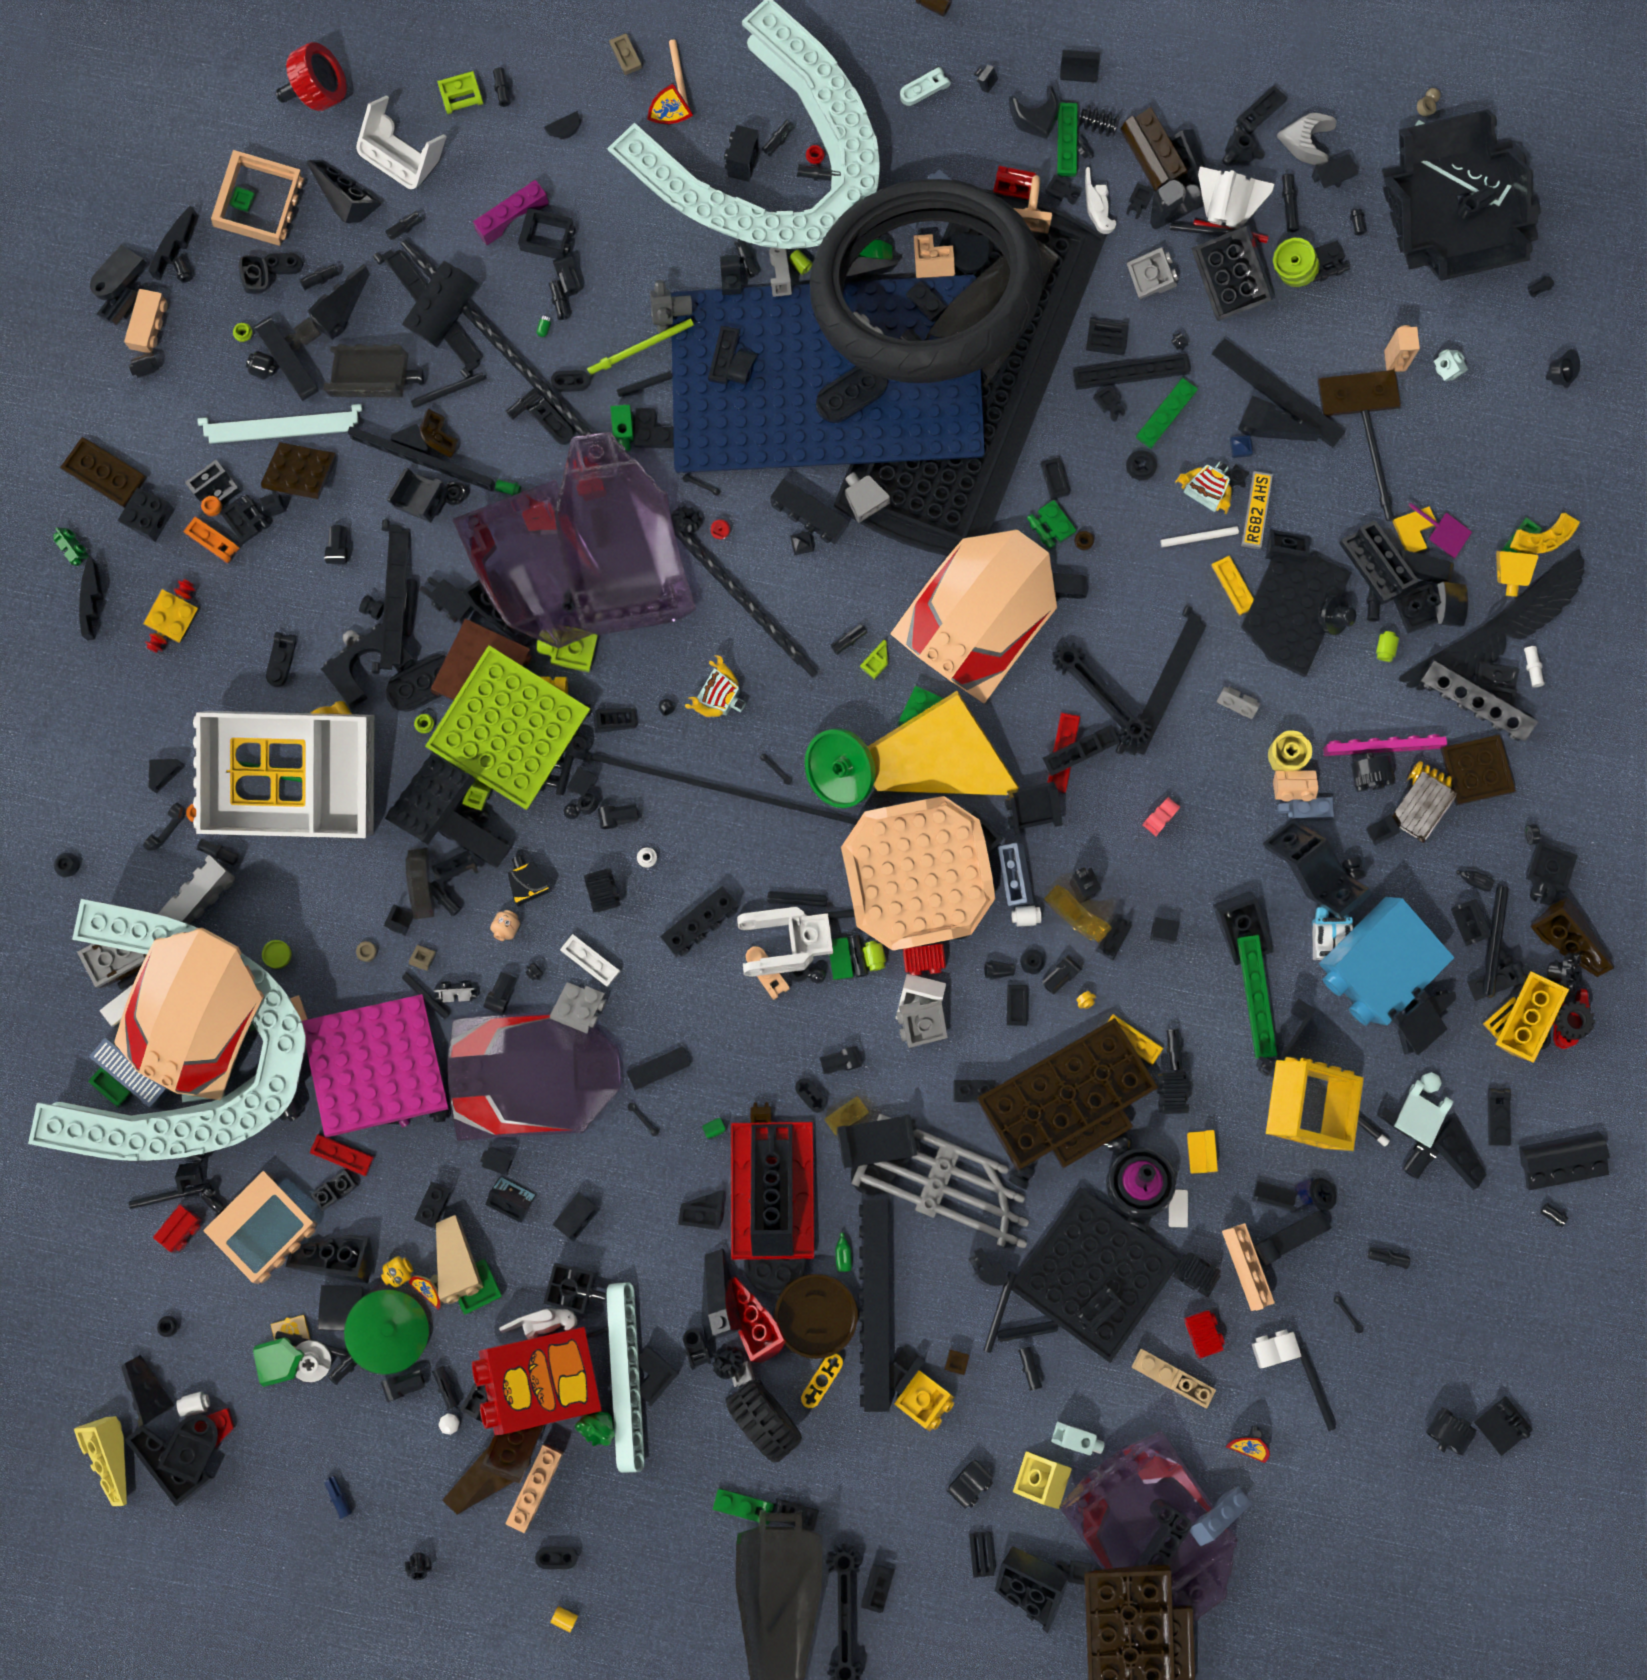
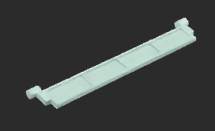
M354 404L351 406L352 412L209 424V419L206 417L198 418V425L203 426L204 437H209L210 444L347 432L350 426L354 427V424H359L358 412H362L363 408L362 404Z

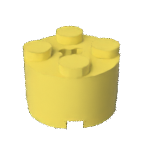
M1298 731L1283 732L1273 741L1268 750V759L1272 769L1275 771H1301L1312 756L1310 741ZM1287 750H1290V753H1292L1293 755L1290 756L1289 753H1287Z

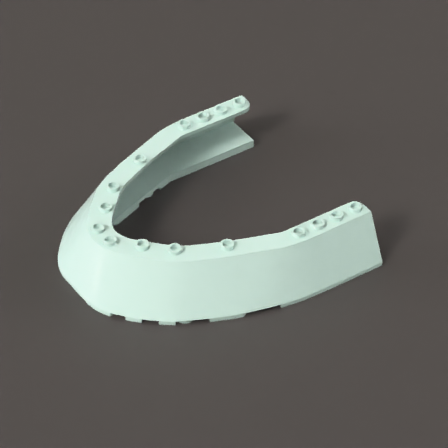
M764 0L742 21V25L752 34L747 41L748 48L798 93L825 146L830 159L831 169L841 172V176L832 175L831 191L812 209L804 210V212H767L759 206L738 197L729 196L697 180L635 123L607 149L664 201L686 216L711 229L764 247L794 249L819 246L826 233L845 211L861 199L877 192L879 180L877 138L857 91L851 85L833 56L775 1Z
M81 899L72 940L148 954L154 940L157 938H167L173 934L187 933L197 928L166 916ZM242 953L240 957L244 965L249 966L255 978L253 982L257 990L262 991L264 995L252 1020L263 1040L258 1070L254 1077L221 1100L180 1109L133 1116L65 1102H55L52 1105L38 1102L28 1144L83 1155L130 1161L182 1158L233 1146L263 1130L291 1104L297 1090L306 1046L303 1023L290 998L277 981L267 971Z

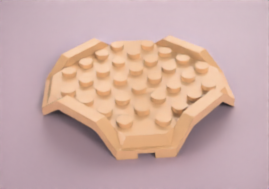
M945 796L866 811L841 846L856 926L891 950L972 935L995 900L993 878L980 820Z

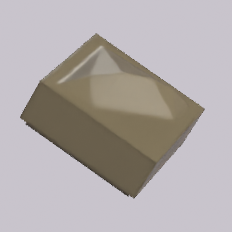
M417 945L409 959V964L428 971L436 956V952Z

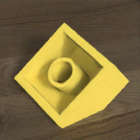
M1026 1452L1013 1492L1040 1504L1059 1509L1072 1468Z

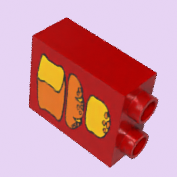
M585 1327L478 1351L480 1360L472 1361V1373L476 1386L485 1385L488 1402L480 1404L482 1423L485 1429L493 1428L495 1435H503L601 1411Z

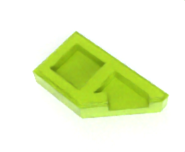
M883 640L860 665V668L874 680L888 666L886 640Z

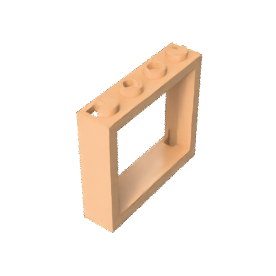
M233 150L211 217L213 227L280 246L282 240H285L287 236V223L292 221L293 205L296 206L298 202V188L301 189L303 186L304 178L301 176L300 169ZM241 165L293 180L276 234L224 219Z

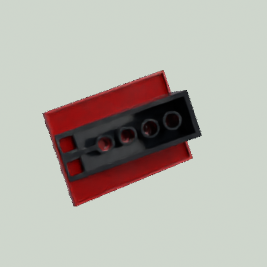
M813 1122L731 1123L732 1260L814 1259Z

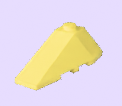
M116 1416L105 1417L74 1428L83 1454L88 1453L93 1462L90 1465L93 1472L96 1471L101 1476L100 1485L111 1505L124 1506L127 1504L124 1438L121 1431L122 1425Z

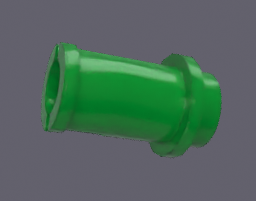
M498 479L496 482L495 491L510 494L513 498L515 496L519 497L521 485H518L517 482L513 484Z

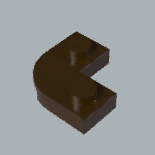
M428 408L420 426V434L431 448L451 458L458 440L441 431L445 417Z

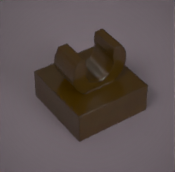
M754 1102L753 1107L750 1108L751 1123H771V1107H769L768 1102H765V1107H757V1102Z
M949 1349L944 1370L965 1375L970 1355Z

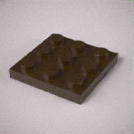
M279 442L261 481V488L319 499L336 460V453Z
M1500 735L1450 745L1440 749L1447 775L1452 778L1451 789L1458 793L1454 799L1456 806L1516 792Z

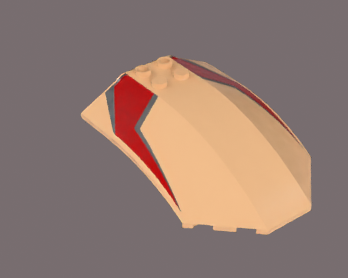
M1019 530L962 539L916 597L891 632V635L952 683L985 704L1031 640L1057 609L1049 552Z
M202 927L191 932H181L173 934L171 937H161L154 940L129 994L114 1042L138 1073L178 1094L215 1100L223 1098L244 1037L264 998L262 991L257 990L253 982L255 978L249 966L244 965L240 957L242 953L238 946Z

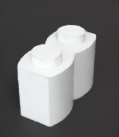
M1287 1329L1275 1332L1276 1337L1268 1339V1336L1265 1335L1255 1338L1256 1343H1253L1252 1347L1259 1368L1269 1367L1301 1357L1294 1332L1288 1333Z

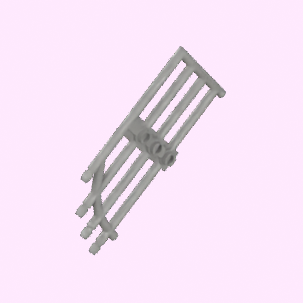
M880 1113L877 1121L891 1118ZM916 1128V1131H913L914 1137L940 1147L936 1158L917 1151V1156L912 1157L932 1166L928 1177L889 1161L874 1164L925 1185L921 1196L865 1174L867 1165L858 1166L851 1183L859 1187L861 1181L917 1204L915 1211L934 1218L937 1212L998 1238L997 1245L1005 1247V1243L1008 1242L1013 1245L1016 1244L1020 1248H1026L1027 1242L1025 1240L1008 1234L1009 1221L1026 1227L1029 1221L1009 1211L1007 1197L1023 1203L1025 1197L1003 1186L995 1170H998L1001 1173L1007 1174L1009 1168L1003 1164H999L996 1161ZM960 1155L982 1164L991 1181L955 1167L958 1156ZM951 1174L998 1193L1000 1207L947 1186ZM945 1193L1002 1217L1000 1230L939 1205L943 1194Z

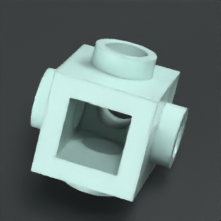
M1446 349L1439 353V357L1434 360L1436 371L1443 377L1444 381L1454 380L1468 370L1464 363V356L1458 350Z

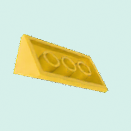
M1530 971L1495 1045L1513 1056L1534 1063L1569 989Z

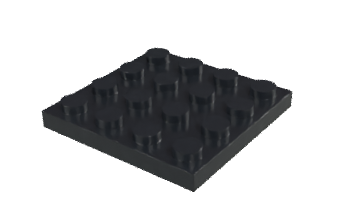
M431 754L425 760L419 772L414 775L408 787L400 794V798L394 806L389 809L385 819L428 845L476 779Z

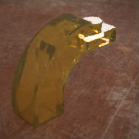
M1056 885L1044 898L1047 904L1066 923L1090 941L1093 939L1099 943L1112 929L1107 922L1087 911L1068 890L1059 885Z

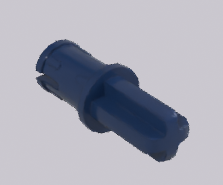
M332 1476L326 1479L324 1484L332 1499L330 1503L333 1502L339 1518L342 1519L350 1515L352 1511L345 1499L346 1493L343 1494L336 1477Z

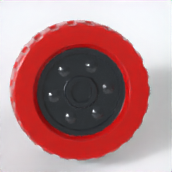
M311 42L290 53L286 63L290 82L276 89L275 92L277 99L281 103H285L287 100L298 96L309 108L323 111L344 99L347 92V83L342 67L333 53L322 44Z

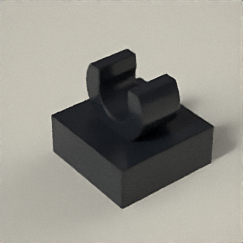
M987 65L984 70L978 68L974 73L978 77L976 81L980 84L981 90L989 93L998 80L995 68Z

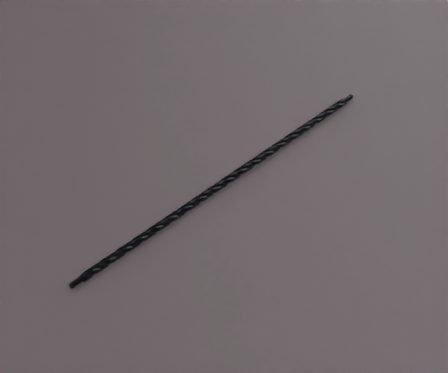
M403 240L401 246L412 256V260L432 279L437 271L436 268L426 257L417 252L407 240ZM467 302L462 312L474 326L483 333L533 388L537 389L552 408L562 416L572 429L621 478L629 489L641 499L649 510L662 521L669 531L682 542L689 552L702 563L709 573L722 584L726 591L743 606L746 612L763 627L766 633L784 649L787 655L797 665L800 664L812 678L816 676L818 672L809 664L798 648L779 631L766 614L758 609L757 605L746 593L738 588L726 572L717 566L716 562L703 548L697 545L687 532L679 530L674 525L672 516L665 508L656 502L655 498L645 487L636 481L635 477L625 466L616 460L615 456L605 445L596 439L585 424L576 418L575 414L565 403L556 397L555 393L545 382L536 376L535 372L525 361L516 355L515 351L505 340L498 336L485 319L478 315L476 310Z

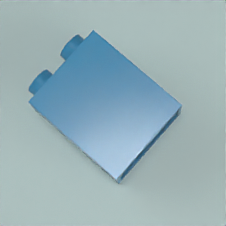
M1385 897L1318 964L1327 973L1322 979L1324 984L1337 996L1345 993L1353 1002L1349 1007V1011L1356 1020L1365 1026L1370 1022L1387 1026L1392 1021L1387 1013L1392 1008L1397 1012L1402 1011L1415 998L1411 992L1416 987L1422 991L1454 959V956L1403 898Z

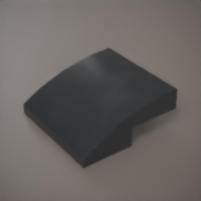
M214 460L185 482L200 503L208 496H215L223 505L241 492L217 460Z
M1450 582L1437 584L1441 600L1440 604L1435 605L1438 623L1448 626H1464L1468 612L1466 585Z
M1479 662L1475 682L1514 704L1520 669L1514 666ZM1475 697L1473 703L1482 704L1483 698Z
M321 1285L318 1330L344 1331L351 1309L363 1298L364 1288L361 1286Z

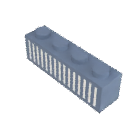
M104 1038L89 1057L148 1107L156 1109L171 1090L138 1073L114 1043L115 1038L112 1040Z

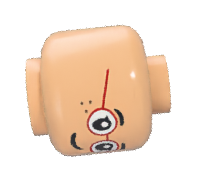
M504 910V912L496 914L490 929L496 939L500 941L505 939L511 940L520 926V921L515 913Z

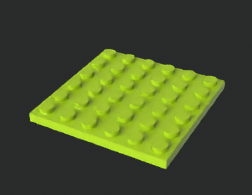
M488 645L425 747L528 810L591 709Z

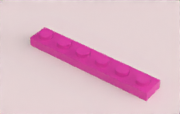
M1439 734L1429 735L1427 738L1409 736L1408 739L1401 740L1400 737H1391L1385 741H1380V738H1372L1368 742L1354 739L1349 740L1348 743H1341V741L1337 740L1330 741L1323 748L1324 756L1432 750L1445 747L1447 740L1446 737H1440Z

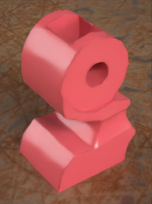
M1168 797L1146 819L1143 826L1154 836H1157L1166 823L1180 809V806Z

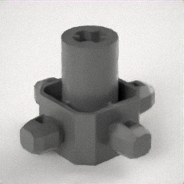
M657 280L655 282L654 290L650 291L651 316L653 325H657V331L661 333L668 329V324H673V316L692 315V302L690 295L671 297L670 290H666L664 280Z

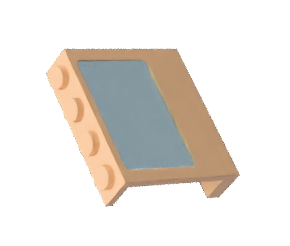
M265 1171L261 1172L203 1230L249 1280L255 1284H262L267 1281L271 1276L270 1272L275 1267L279 1268L286 1261L285 1257L290 1252L294 1253L301 1246L300 1242L305 1237L309 1238L316 1231L315 1227L318 1225L273 1181V1176Z

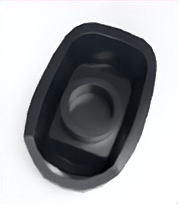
M255 255L242 256L238 267L240 280L245 292L249 294L263 293L268 284V270L265 259Z

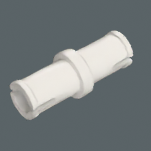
M1530 646L1525 648L1524 652L1528 664L1526 669L1530 673L1532 687H1541L1545 683L1541 671L1543 666L1539 662L1537 647Z

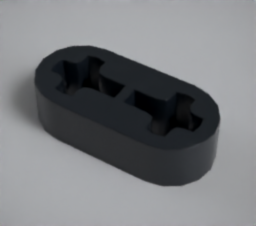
M805 1078L797 1081L795 1085L796 1093L810 1110L815 1113L824 1111L827 1105L826 1099L815 1085ZM801 1083L804 1085L808 1083L810 1085L808 1087V1090L811 1092L809 1096L805 1091L802 1093L799 1091ZM812 1096H814L817 1100H823L821 1103L822 1108H814L812 1106L814 1104L813 1100L811 1099Z

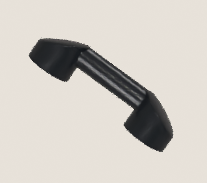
M177 802L172 805L168 811V816L173 819L159 837L151 834L143 843L145 849L152 851L160 848L178 824L181 823L184 814V808L181 804Z

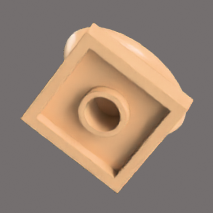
M1035 175L1032 178L1028 208L1013 209L1021 215L1032 232L1048 233L1052 213L1041 212L1037 209L1040 177Z

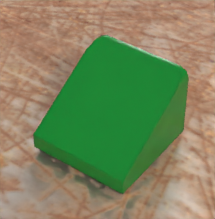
M717 1118L702 1126L709 1140L726 1132L721 1118Z

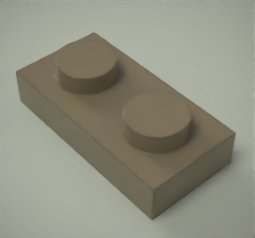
M627 34L609 40L624 75L642 69V65Z

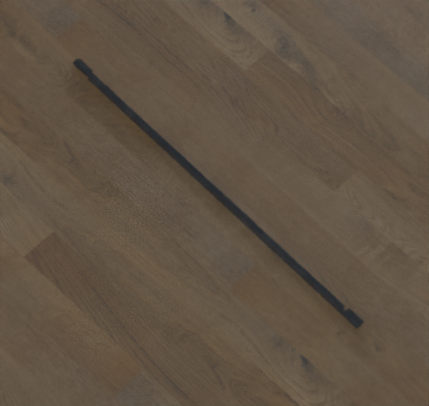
M587 754L581 758H576L588 762L594 760L856 825L859 821L858 819L598 755Z

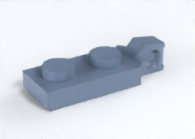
M1333 797L1316 798L1311 801L1292 799L1287 801V803L1278 804L1277 814H1288V818L1292 819L1333 818Z

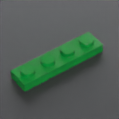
M1058 103L1057 176L1076 177L1077 103Z
M1182 378L1136 435V439L1152 449L1198 389Z

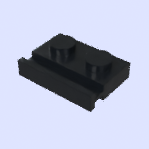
M125 287L119 295L106 300L96 315L107 322L118 325L136 300L138 294L134 290Z

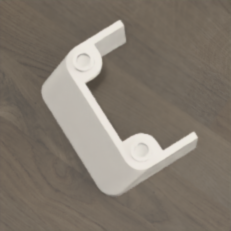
M384 96L369 103L356 146L357 152L362 158L408 189H414L420 186L439 162L446 136L443 134L427 142L422 153H419L393 135L394 123L385 114L389 97Z

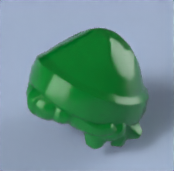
M599 1411L583 1415L575 1424V1429L585 1437L587 1442L591 1441L593 1447L599 1444L608 1446L615 1436L612 1418L608 1412Z

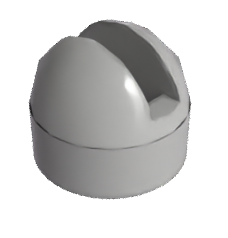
M348 630L343 634V641L348 647H351L360 636L357 632Z

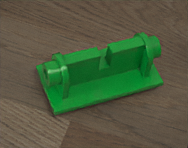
M56 527L57 532L53 535L54 542L61 551H65L68 548L64 555L72 565L79 566L82 563L81 559L89 557L86 553V548L78 542L72 530Z

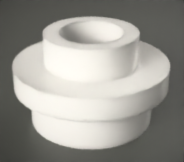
M651 848L641 849L637 854L638 863L645 868L652 867L657 861L656 852ZM645 854H649L651 856L648 861H645L643 859V856Z

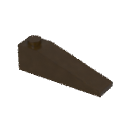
M1568 897L1551 905L1530 926L1547 945L1551 944L1560 950L1559 953L1565 956L1568 952L1580 954L1581 962L1579 966L1596 977L1609 972L1615 967L1580 911Z
M488 1448L442 1500L457 1515L514 1482L480 1469Z

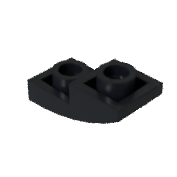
M345 1169L310 1195L320 1210L324 1211L359 1185L350 1171Z

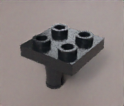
M1431 583L1413 589L1397 601L1393 599L1408 634L1438 623L1435 605L1439 604L1440 596L1434 592Z

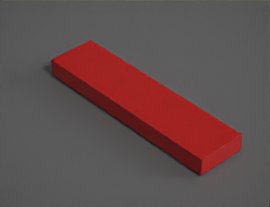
M1061 712L1053 752L1076 742L1080 716ZM1071 767L1052 776L1049 774L1047 783L1054 782L1058 792L1066 793Z

